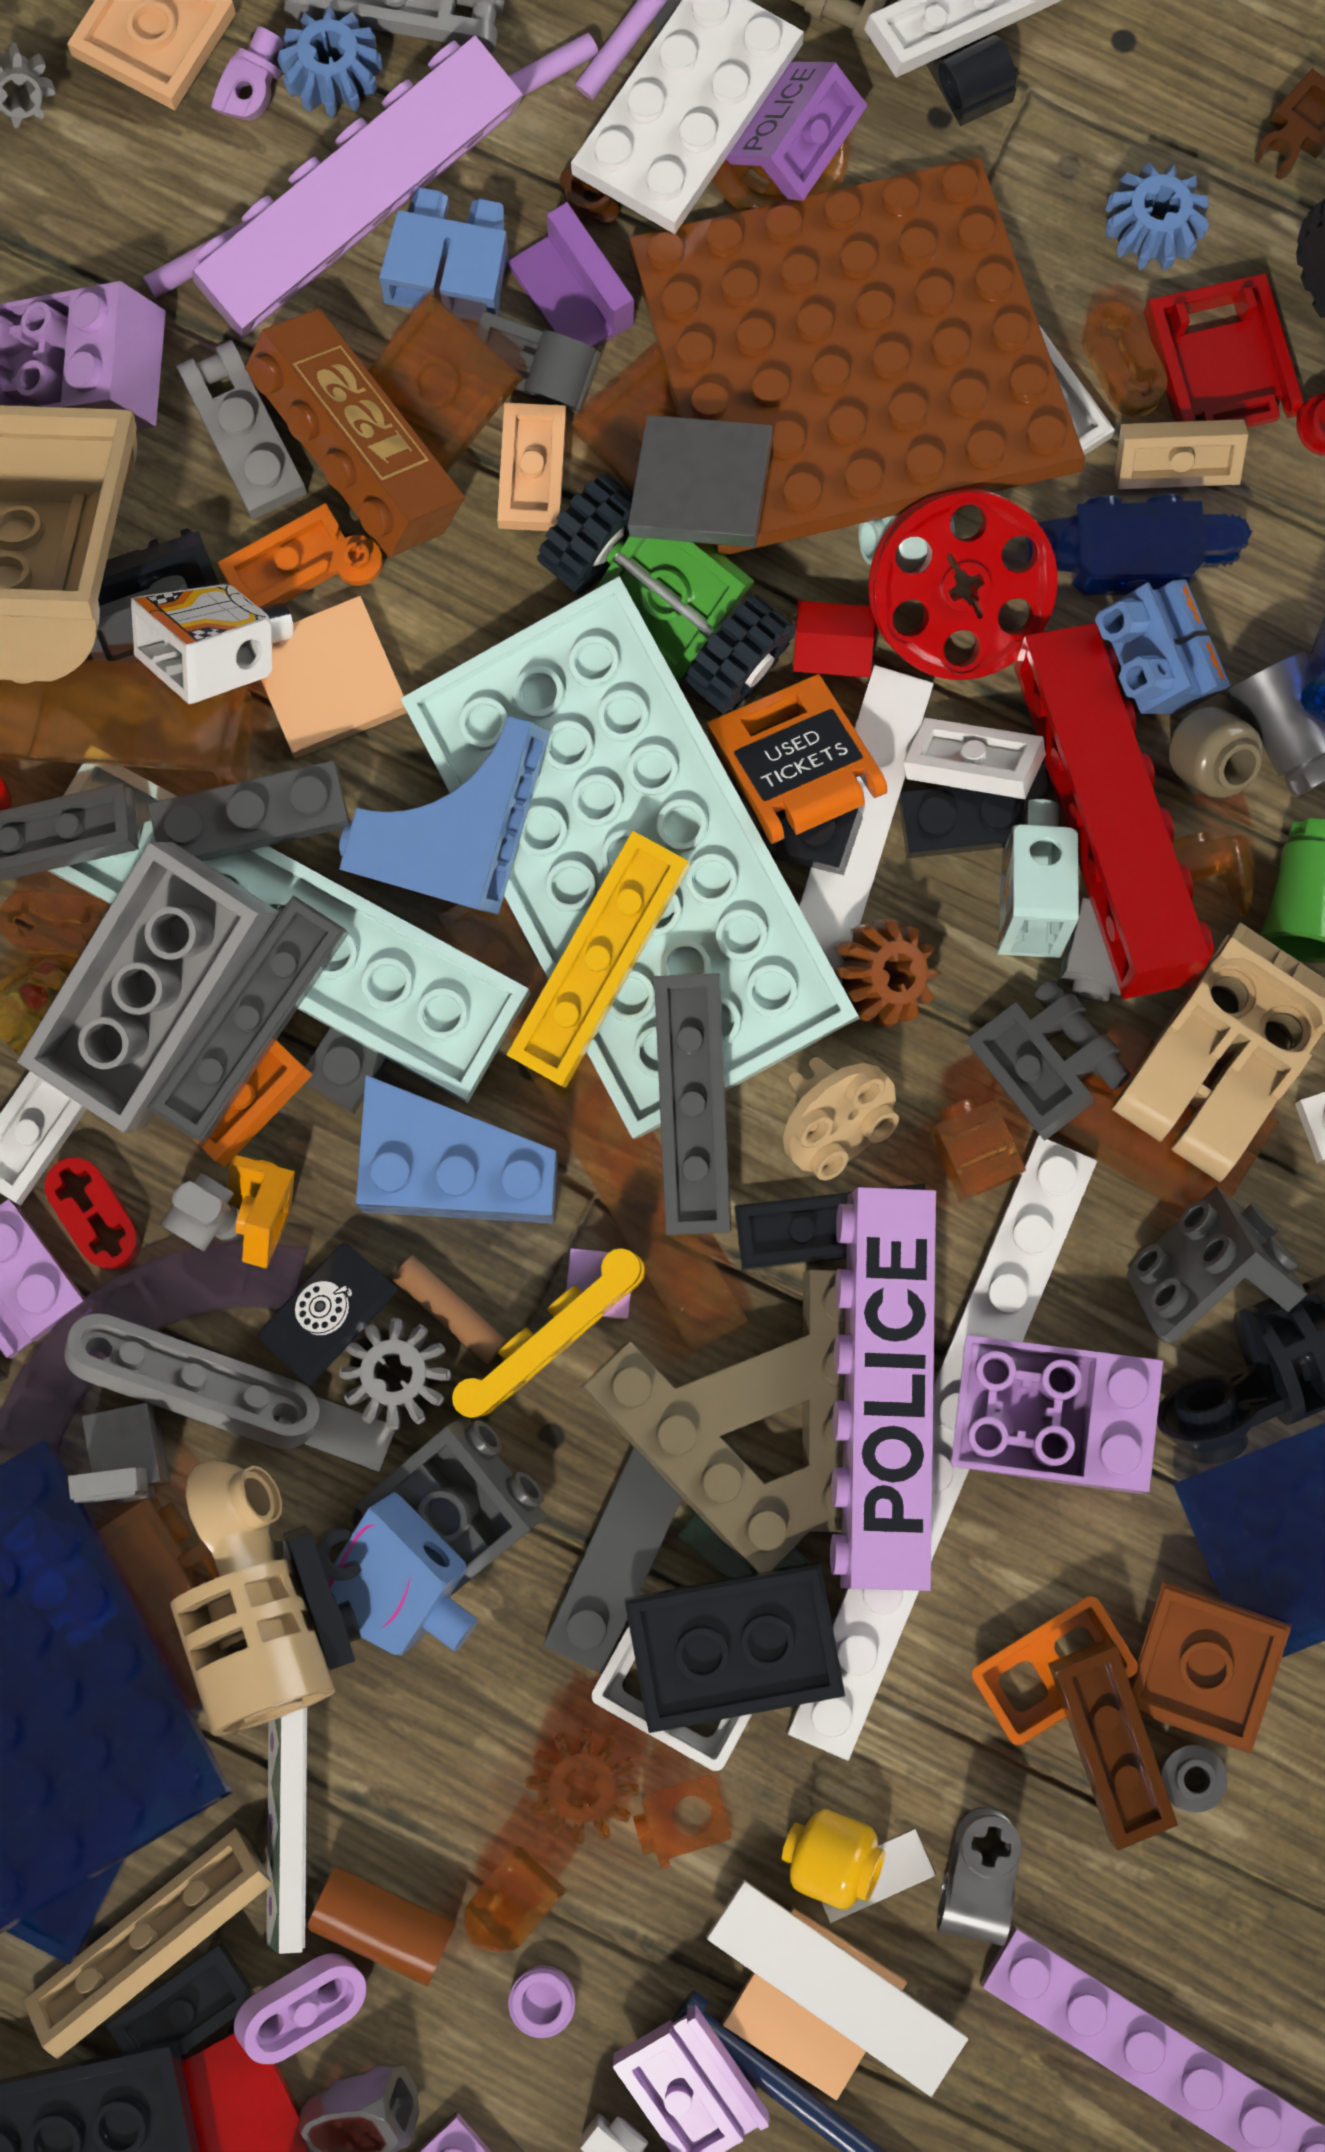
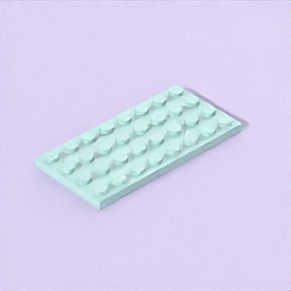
M620 576L400 698L450 793L463 785L486 761L502 733L507 716L532 722L550 731L504 894L548 980L632 830L690 862V868L586 1051L632 1139L637 1140L661 1127L654 976L720 973L726 1091L860 1019Z

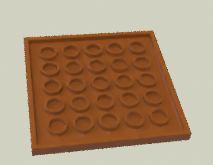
M981 157L806 196L804 201L789 200L680 226L675 234L662 229L629 237L631 257L678 417L772 425L773 443L756 548L899 515L917 501L945 492L966 488L997 492L1083 471L1085 456ZM715 544L718 553L722 555L754 549L752 547Z

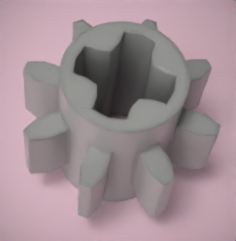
M11 43L9 52L0 54V112L2 111L11 118L14 128H19L21 119L30 117L33 114L37 118L43 119L45 116L41 107L42 96L49 97L55 95L52 80L46 77H39L46 68L43 57L37 54L28 60L20 54L17 43ZM9 80H12L17 85L26 84L25 88L20 91L12 85L7 88L4 85Z

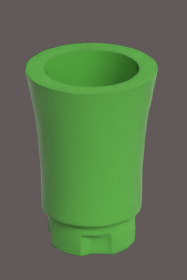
M1307 818L1304 821L1292 822L1288 834V843L1282 848L1279 872L1270 907L1259 934L1301 962L1325 963V819Z

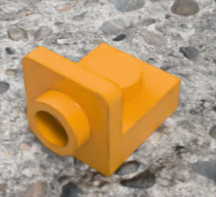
M235 1155L228 1166L227 1189L234 1193L228 1203L240 1207L235 1225V1233L244 1235L242 1262L267 1269L292 1210L295 1171L278 1167L268 1161L253 1160Z

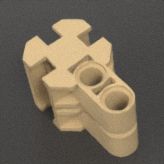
M1240 922L1214 951L1197 984L1191 987L1183 1001L1175 1008L1160 1031L1155 1043L1120 1093L1111 1110L1161 1142L1190 1103L1196 1109L1175 1139L1171 1150L1218 1182H1221L1240 1159L1277 1101L1281 1099L1302 1072L1312 1056L1310 1054L1311 1050L1321 1035L1325 1033V978ZM1218 987L1233 995L1237 1001L1236 1013L1224 1012L1213 1001L1211 988ZM1266 1023H1275L1286 1033L1290 1042L1289 1050L1278 1048L1267 1040L1265 1035ZM1216 1062L1221 1064V1067L1213 1080L1214 1082L1210 1088H1207L1202 1083Z

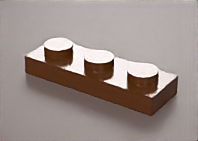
M1108 1638L1049 1662L1048 1665L1111 1844L1119 1851L1178 1826L1117 1646Z

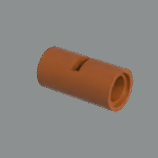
M335 1866L318 1899L306 1929L428 1987L456 1922Z

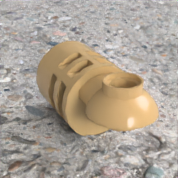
M216 1460L205 1461L196 1465L187 1479L186 1500L189 1516L198 1536L212 1552L220 1577L177 1596L170 1602V1607L182 1639L213 1736H222L292 1714L331 1696L336 1691L291 1559H277L269 1535L270 1524L277 1521L282 1513L281 1495L275 1481L269 1473L257 1466L242 1469L235 1464Z

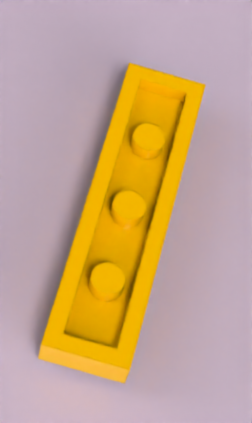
M632 830L510 1047L507 1056L560 1086L567 1087L690 868L691 864L688 860Z

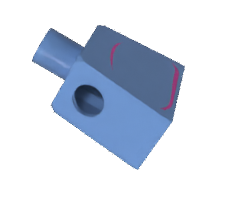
M397 1493L389 1494L368 1508L334 1563L335 1565H343L349 1561L357 1560L362 1571L354 1578L345 1581L335 1580L326 1576L329 1589L335 1595L337 1603L349 1600L357 1620L361 1638L393 1655L402 1656L421 1641L427 1632L456 1652L470 1636L479 1620L450 1598L467 1571L465 1561Z

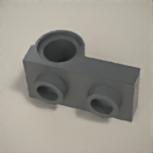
M483 311L464 371L475 377L556 405H564L567 409L582 413L601 353L592 346L571 337L548 330L540 331Z

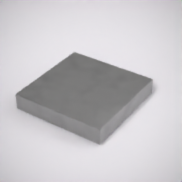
M647 415L628 522L630 537L756 548L773 443L772 425Z

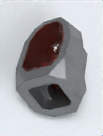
M399 2064L376 2065L371 2070L353 2073L344 2079L332 2081L328 2089L313 2095L302 2108L298 2127L299 2132L310 2150L314 2152H397L410 2145L420 2114L417 2086L406 2067Z

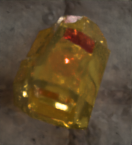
M64 955L41 956L26 965H19L0 981V1038L19 1056L23 1053L74 968Z

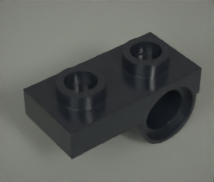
M996 35L980 38L926 64L960 126L1014 101L1016 93L1015 67L1007 47Z

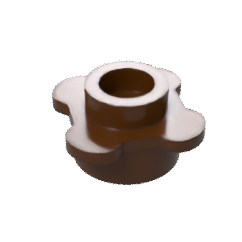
M571 166L562 171L560 185L565 189V201L561 205L567 202L580 221L597 220L602 225H609L616 221L619 216V206L614 202L613 198L573 176ZM591 191L595 194V197L592 200H587L584 198V194Z

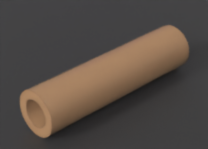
M412 1255L393 1275L392 1280L486 1365L499 1354V1350L508 1342L506 1338L415 1256Z

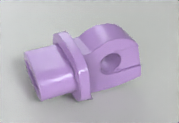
M258 26L248 49L239 48L231 57L216 88L211 108L223 115L246 121H253L259 118L266 111L271 101L270 85L272 79L279 80L282 75V71L275 64L278 60L279 51L284 47V41L273 32ZM244 86H252V95L248 99H241V89Z

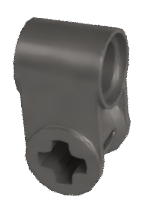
M978 1807L968 1811L960 1819L956 1828L949 1870L945 1875L940 1894L936 1925L937 1932L1001 1946L1005 1945L1014 1909V1887L1021 1855V1840L1017 1830L1002 1812L991 1807ZM988 1827H994V1831L1003 1841L1002 1847H991L988 1857H982V1853L976 1844L972 1842L974 1836L985 1837Z

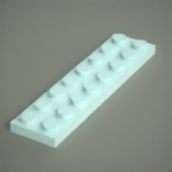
M91 749L63 796L124 782L134 791L139 850L48 871L111 906L148 843L156 842L148 803L178 796ZM269 846L203 861L279 911L269 929L294 895L345 928L349 933L298 1010L466 1103L469 1102L531 994L529 988Z

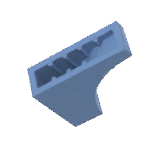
M507 716L502 733L486 761L463 785L447 796L433 803L405 811L380 812L356 808L354 818L350 821V826L344 827L341 834L339 851L342 860L339 869L499 915L550 731L532 722Z

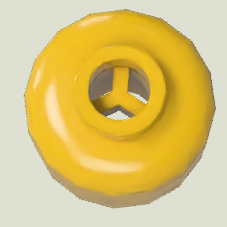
M822 1809L814 1813L806 1825L798 1822L794 1823L784 1844L782 1860L791 1864L790 1882L797 1892L837 1909L846 1910L851 1908L858 1899L867 1902L871 1898L883 1869L886 1852L878 1848L877 1835L869 1825L829 1809Z

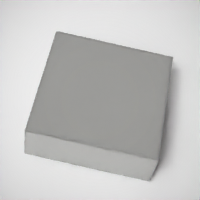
M133 1467L68 1476L70 1499L74 1500L75 1503L145 1496V1492H149L147 1469Z

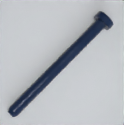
M695 1990L684 1999L672 2016L671 2021L674 2023L686 2016L687 2010L696 2005L744 2076L841 2152H886L705 2012L708 2000Z

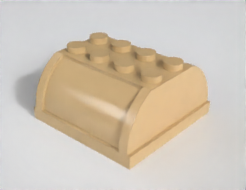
M0 405V680H12L19 684L57 680L78 668L88 657L94 646L100 621L98 598L121 496L132 478L137 456V427L133 410Z

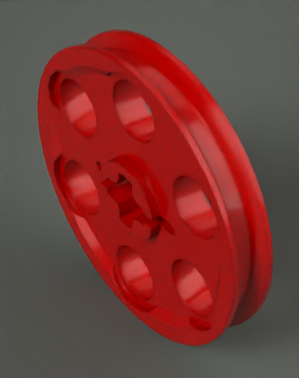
M966 488L929 496L917 501L903 511L882 536L872 558L869 571L868 596L870 608L878 630L885 641L906 662L926 674L949 680H969L997 673L1017 661L1025 636L1043 633L1056 601L1058 587L1056 559L1049 539L1037 521L1020 506L999 494L981 489ZM976 505L982 514L980 529L970 538H956L951 531L950 525L953 514L961 506ZM1016 536H1027L1033 546L1030 561L1024 567L1016 570L1006 568L1002 560V550L1005 544ZM909 537L922 538L927 545L925 562L915 570L905 571L900 569L896 563L898 546ZM948 554H950L951 560L956 567L970 577H977L969 584L972 592L970 597L979 611L977 615L971 603L956 592L949 594V591L957 584L954 577L956 572L947 559ZM1020 598L1025 600L1029 607V616L1026 623L1015 631L1002 630L998 622V614L1001 607L1011 599ZM907 600L921 602L925 611L922 624L915 631L909 633L897 631L893 624V613L896 608ZM966 630L972 632L975 638V648L971 656L963 662H949L944 654V646L948 637L956 631Z

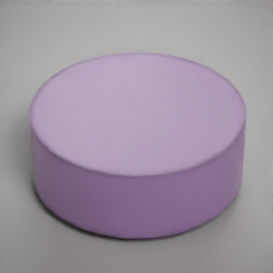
M547 1965L531 1967L522 1972L512 1985L508 2000L510 2016L518 2029L535 2038L554 2036L564 2030L573 2017L576 2002L575 1990L570 1979L559 1969Z

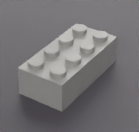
M149 842L17 1063L123 1133L148 1126L155 1115L154 1112L147 1108L250 959L279 911L174 842Z

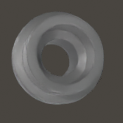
M1193 1744L1178 1747L1165 1758L1160 1770L1170 1802L1183 1811L1200 1813L1210 1810L1221 1801L1226 1792V1768L1219 1756L1206 1747ZM1198 1766L1203 1769L1206 1781L1200 1790L1191 1792L1184 1784V1776L1188 1769Z

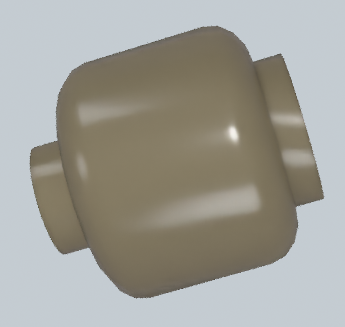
M1208 706L1197 709L1185 717L1175 729L1169 744V762L1174 773L1183 781L1210 797L1223 799L1241 792L1257 777L1263 761V743L1258 731L1227 710Z

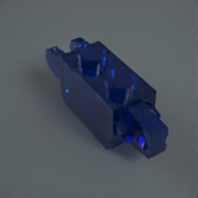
M1174 494L1158 495L1149 498L1146 502L1122 503V499L1116 496H1098L1087 500L1085 504H1078L1071 517L1037 522L1052 546L1057 571L1071 572L1072 585L1084 596L1127 595L1146 583H1150L1154 590L1160 589L1173 580L1186 579L1188 586H1190L1201 568L1218 567L1220 564L1224 567L1227 564L1232 566L1234 561L1237 562L1242 548L1245 549L1247 547L1248 539L1253 532L1246 522L1247 519H1242L1241 515L1237 517L1232 514V516L1228 517L1227 514H1203L1202 501H1184L1182 496ZM1026 536V559L1028 563L1032 557L1033 546L1030 539Z

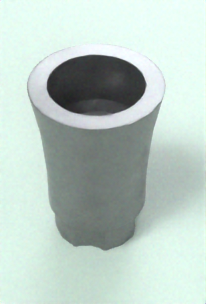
M1305 652L1295 654L1275 663L1225 692L1248 724L1258 731L1263 748L1278 777L1285 776L1284 779L1288 789L1294 798L1325 784V709L1316 689Z

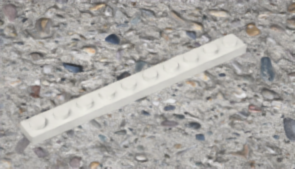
M1039 1135L1033 1142L933 1381L931 1561L969 1472V1469L951 1466L966 1335L1023 1342L1097 1163V1160L1046 1139L1044 1141ZM846 1589L832 1622L845 1696L798 1705L786 1733L849 1761L919 1591Z

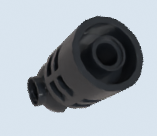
M1325 1274L1302 1284L1308 1295L1289 1312L1272 1298L1235 1312V1331L1247 1366L1229 1374L1195 1378L1170 1391L1159 1403L1157 1425L1163 1435L1177 1445L1190 1449L1193 1458L1206 1464H1221L1231 1461L1243 1453L1249 1441L1247 1433L1252 1427L1276 1416L1285 1425H1290L1325 1410Z

